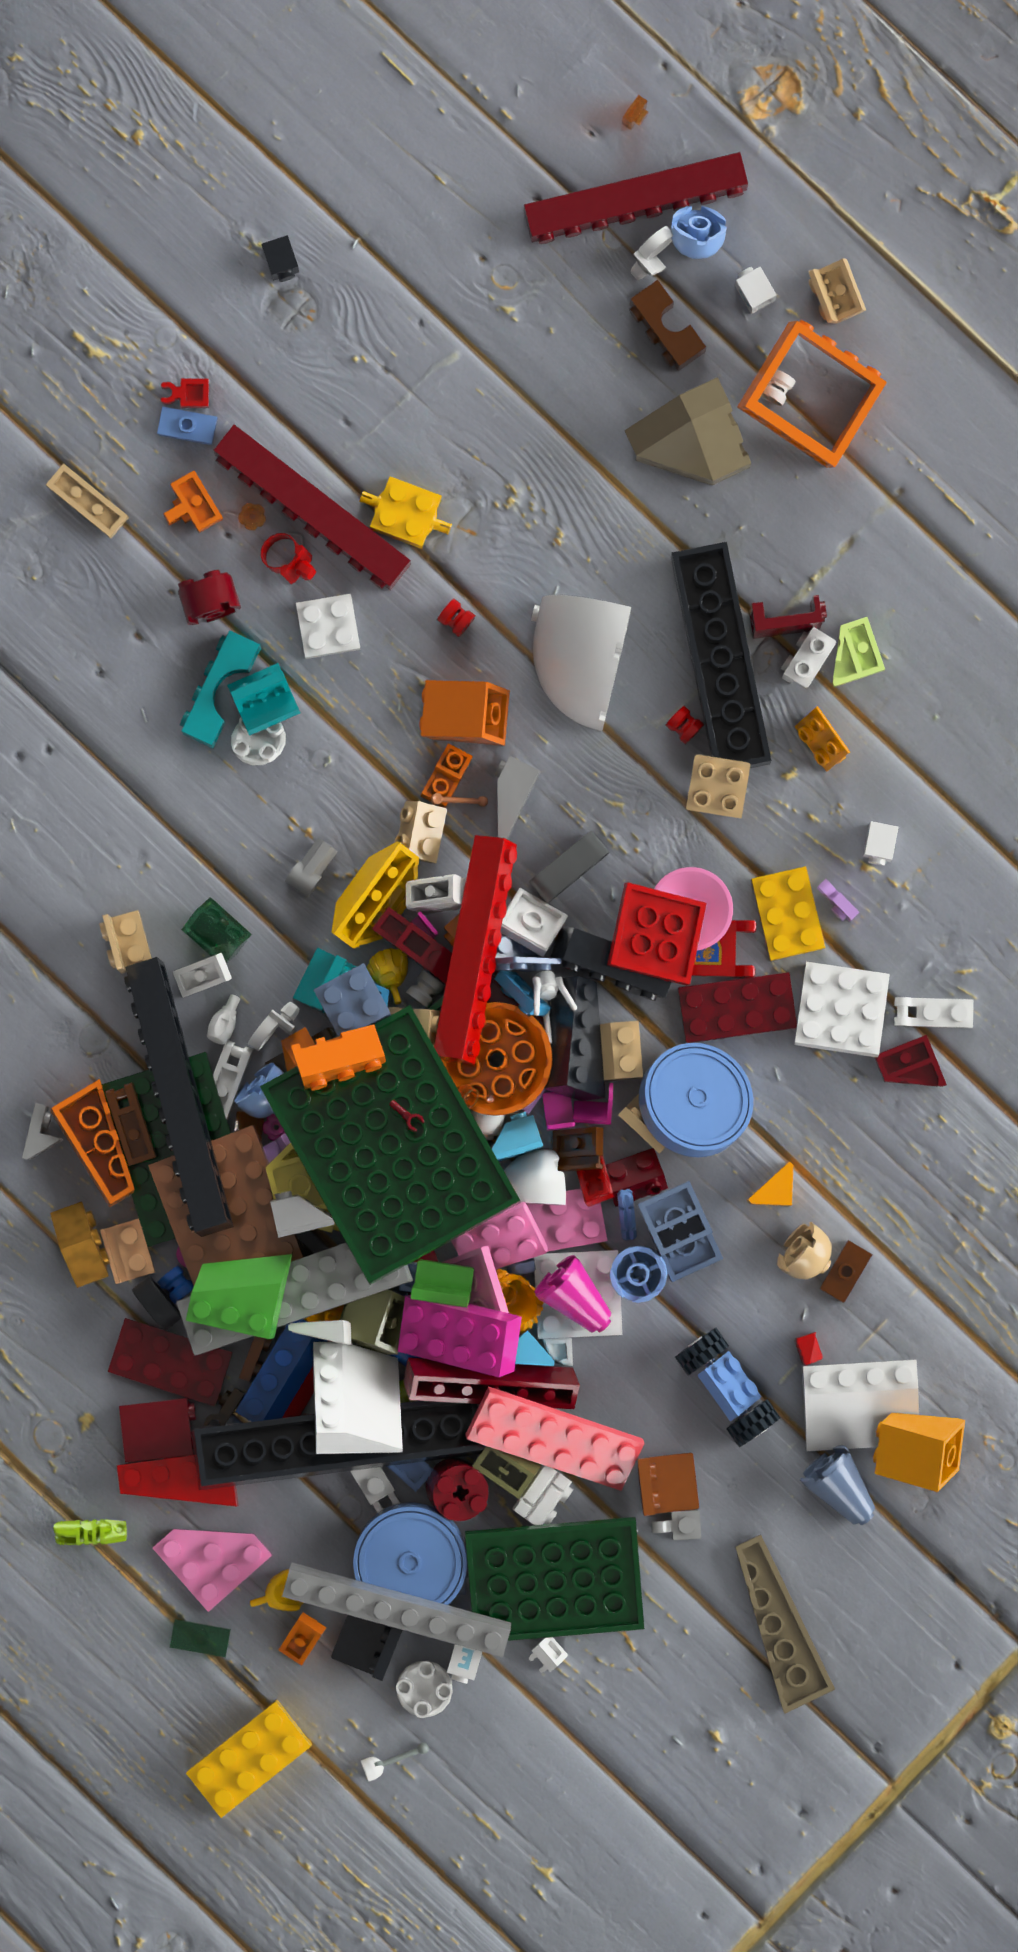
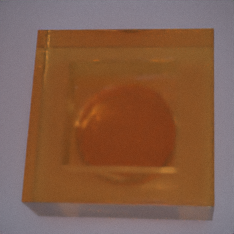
M638 95L624 114L622 124L630 130L635 124L640 126L648 115L646 110L648 101Z

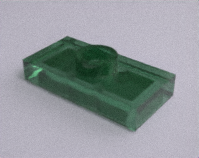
M175 1619L170 1648L226 1658L231 1629Z

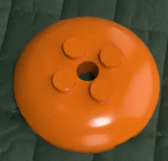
M493 1002L486 1004V1021L481 1030L480 1052L476 1057L475 1065L444 1060L442 1062L469 1109L485 1115L498 1116L511 1114L525 1108L541 1094L549 1080L553 1059L547 1033L536 1018L532 1015L524 1014L515 1005ZM496 1052H501L504 1055V1062L499 1067H493L490 1063L491 1056Z

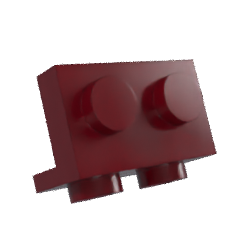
M654 1148L606 1164L615 1207H618L617 1193L620 1190L630 1189L633 1194V1201L646 1196L657 1195L668 1188L664 1172Z

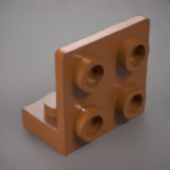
M693 1453L637 1458L643 1516L699 1508Z

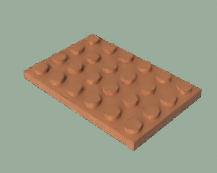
M255 1125L211 1141L234 1225L232 1228L204 1237L191 1231L186 1219V1215L190 1214L188 1205L183 1203L179 1188L183 1187L181 1178H177L172 1162L176 1161L175 1156L148 1165L193 1285H195L202 1264L288 1254H292V1262L305 1257L296 1234L278 1238L270 1200L274 1199L265 1168L269 1162Z

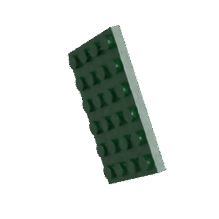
M207 1052L190 1056L189 1059L211 1141L231 1134ZM149 1070L101 1084L106 1102L108 1103L105 1091L113 1088L116 1091L124 1088L125 1084L133 1082L157 1155L156 1158L129 1166L110 1110L135 1189L134 1193H132V1198L147 1247L176 1239L148 1166L174 1156V1152L169 1150L165 1135L169 1133L167 1125L162 1123L158 1109L162 1106L160 1098H156L153 1092L152 1082L155 1079L153 1071ZM128 1098L119 1101L121 1109L130 1106Z
M635 1517L465 1531L472 1612L511 1622L508 1641L645 1629Z

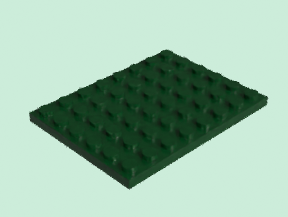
M411 1005L374 1024L386 1059V1063L381 1064L382 1067L372 1072L362 1070L354 1073L355 1076L345 1081L335 1079L327 1082L328 1085L326 1087L312 1091L311 1088H304L298 1067L296 1066L260 1086L369 1285L521 1203ZM395 1100L411 1114L421 1115L424 1118V1124L417 1118H412L410 1124L417 1131L411 1132L406 1126V1120L389 1105L390 1102Z

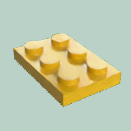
M806 866L751 879L770 961L825 949Z

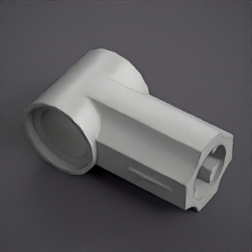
M318 838L308 850L303 860L294 866L285 882L306 897H309L320 883L321 875L338 851Z

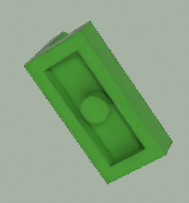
M420 1259L417 1262L415 1283L412 1287L410 1299L467 1308L471 1297L474 1268Z

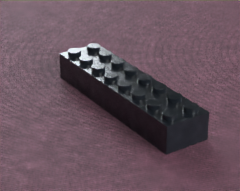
M727 542L672 552L671 562L711 757L750 763V768L770 765L772 760Z

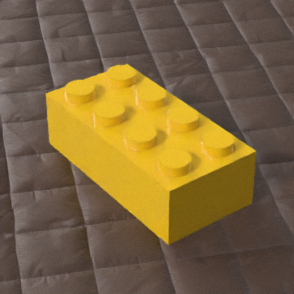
M275 1700L192 1766L186 1774L219 1817L222 1818L309 1749L312 1743L281 1703Z

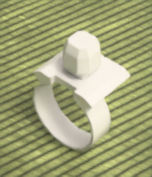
M667 226L653 234L633 254L638 260L631 268V274L635 279L640 280L649 274L652 276L666 269V266L657 255L672 242L671 237H673V234Z
M289 1002L280 1010L281 1015L272 1010L254 1032L248 1044L259 1051L278 1027L287 1034L292 1035L295 1031V1026L290 1021L294 1022L300 1009L292 1002Z

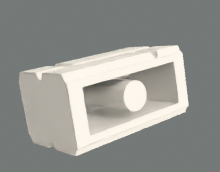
M452 874L445 875L444 877L438 876L407 881V909L417 913L421 911L423 915L461 909L466 878Z
M542 1465L524 1493L514 1504L512 1510L534 1525L550 1524L557 1514L553 1509L559 1500L565 1503L574 1490L569 1487L572 1481L554 1468Z

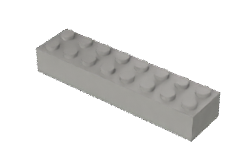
M346 1243L292 1261L290 1263L277 1328L411 1282L413 1279L409 1267L406 1265L369 1285ZM191 1297L177 1301L194 1356L252 1337V1335L186 1321Z

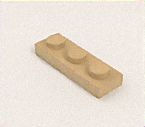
M64 463L46 484L51 491L110 539L129 518Z

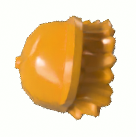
M497 1269L496 1273L508 1312L522 1316L519 1333L521 1335L527 1330L532 1329L533 1324L538 1323L537 1316L541 1315L544 1309L542 1307L544 1302L538 1299L534 1293L536 1288L524 1277L513 1273L509 1274L506 1270Z

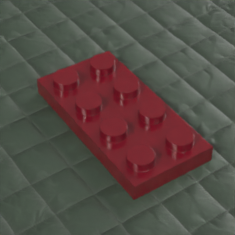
M790 972L678 987L686 1043L797 1028Z
M125 1318L108 1372L216 1406L233 1352L218 1348L194 1356L189 1338Z

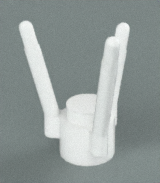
M541 971L532 978L535 1016H538L540 1013V998L548 1004L547 1000L555 998L558 989L573 1011L577 1010L574 1000L564 986L562 977H556L552 971ZM548 1011L546 1016H543L545 1031L549 1038L550 1044H552V1033Z

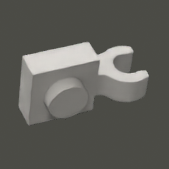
M700 1510L671 1512V1520L651 1521L652 1533L672 1532V1540L701 1539Z

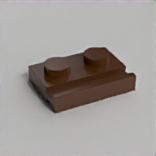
M587 1127L553 1130L552 1150L559 1156L558 1171L603 1169V1164H600V1156H603V1128Z

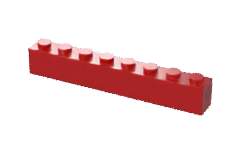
M474 836L434 1044L440 1059L444 1061L475 1065L476 1057L480 1052L479 1041L481 1030L486 1021V1004L491 995V978L496 969L495 957L497 947L501 942L500 931L503 918L507 912V894L512 885L511 874L513 864L517 859V844L506 838Z

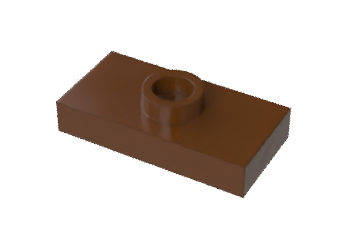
M848 1240L819 1289L844 1303L873 1254Z

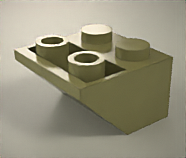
M385 1290L345 1304L339 1320L351 1323V1342L382 1354L398 1355L405 1297L393 1291Z
M486 1446L472 1467L519 1499L542 1464Z

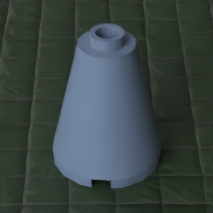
M839 1445L832 1448L835 1451L834 1454L827 1456L824 1453L813 1461L803 1472L806 1478H801L800 1481L854 1525L858 1523L864 1525L873 1518L874 1514L872 1512L875 1506L846 1446Z

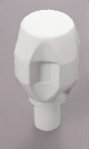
M231 994L226 1005L222 1006L213 1015L207 1032L209 1040L223 1045L231 1038L236 1023L237 1011L235 1010L240 1002L238 996Z

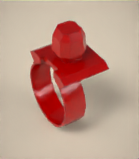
M276 533L263 543L260 553L262 562L272 572L280 573L290 584L295 583L299 577L304 580H311L316 574L315 568L310 564L312 554L303 545H299L290 535ZM281 539L294 541L295 556L288 565L285 564L281 567L268 566L266 560L267 552L275 542Z

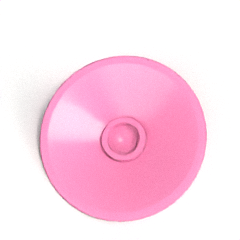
M684 867L668 873L657 883L654 888L656 890L707 903L697 951L714 945L725 935L732 921L733 902L728 888L718 876L702 868Z

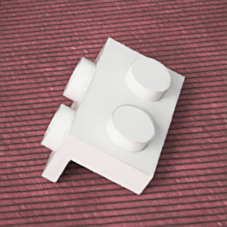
M815 627L812 628L809 634L804 631L796 643V646L800 649L794 657L789 655L781 667L785 671L782 679L790 684L794 681L802 687L808 688L834 648L836 641Z

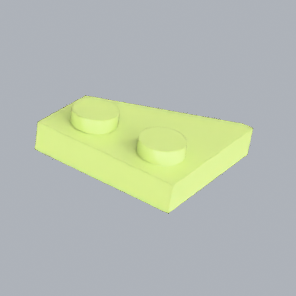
M868 617L841 625L832 681L833 688L885 671Z

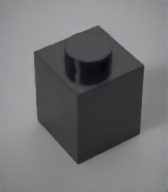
M288 235L261 244L273 281L279 279V282H285L293 279L295 274L299 273V267Z

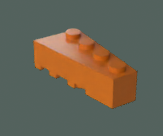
M98 1079L52 1107L51 1113L110 1208L134 1193L135 1189L112 1121L108 1103L106 1102L101 1081Z

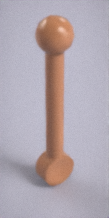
M435 793L431 797V802L434 805H439L441 802L478 804L481 807H485L488 804V799L485 796H480L479 798L442 797L441 794Z

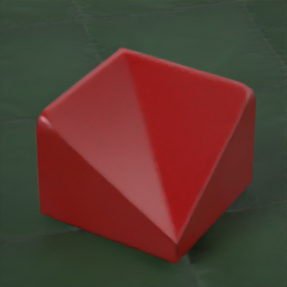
M816 1332L795 1338L794 1342L802 1365L806 1366L823 1358L816 1338Z

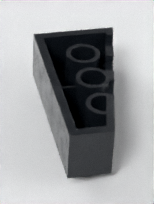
M562 927L560 929L550 958H561L564 968L579 972V970L588 972V977L604 982L605 979L615 982V987L630 992L631 988L641 991V997L656 1001L657 997L666 998L671 985L670 981L607 965L612 945L611 941L577 928Z
M580 976L562 978L564 986L574 1000L577 1010L573 1011L558 989L557 995L551 999L549 1017L552 1033L551 1048L553 1060L551 1074L544 1089L579 1101L605 1098L597 982Z

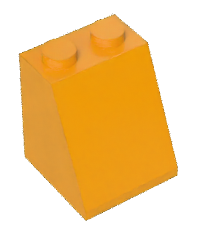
M891 1413L883 1421L879 1422L876 1430V1437L879 1438V1442L873 1455V1462L876 1463L875 1474L939 1492L959 1471L965 1420Z

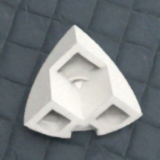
M539 1149L527 1152L516 1158L504 1170L521 1203L566 1205L565 1177L563 1172L558 1171L559 1156L552 1149Z

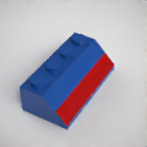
M301 1319V1320H298V1321L293 1322V1323H301V1322H307V1321L304 1320V1319ZM287 1324L235 1412L251 1422L300 1416L314 1393L313 1342L333 1341L293 1333L288 1330V1325L290 1324Z

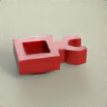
M181 378V386H175L171 382L161 383L162 389H170L172 391L170 397L161 398V403L170 405L176 400H180L181 408H209V379Z

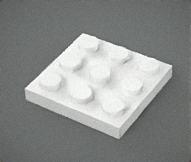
M806 961L794 1045L878 1057L890 974Z
M618 1250L547 1253L534 1257L536 1288L548 1272L552 1274L558 1269L556 1265L568 1256L575 1255L582 1263L611 1311L609 1318L611 1323L600 1333L598 1331L591 1333L544 1303L541 1315L537 1316L538 1339L623 1335L621 1296L613 1288L610 1278V1270L614 1259L618 1255Z

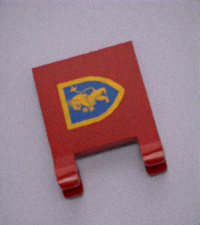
M732 920L727 932L717 943L697 951L692 976L755 977V967L753 965H736V932L755 933L756 922L754 920Z

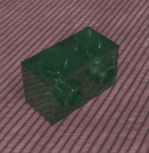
M211 897L195 910L181 929L210 956L222 953L226 964L238 954L252 935Z

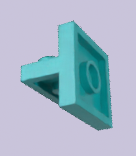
M279 663L227 685L249 736L300 714V710Z
M317 947L293 999L326 1014L314 989L357 966L347 962L346 959L338 955L334 956Z

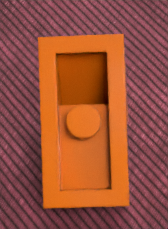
M302 1612L278 1651L302 1666L327 1627Z

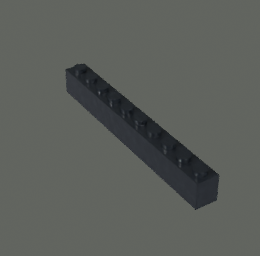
M154 957L125 967L127 976L124 977V982L128 992H132L134 1002L131 1003L134 1017L136 1019L139 1018L141 1026L138 1029L139 1039L142 1045H146L148 1055H145V1062L148 1070L153 1071L155 1081L152 1082V1089L156 1098H160L162 1107L158 1109L162 1123L167 1125L169 1134L165 1135L169 1150L174 1152L176 1161L172 1162L177 1178H181L183 1187L179 1188L183 1203L188 1205L190 1213L186 1215L188 1226L191 1231H194L201 1237L232 1228L234 1225L165 964L158 957Z

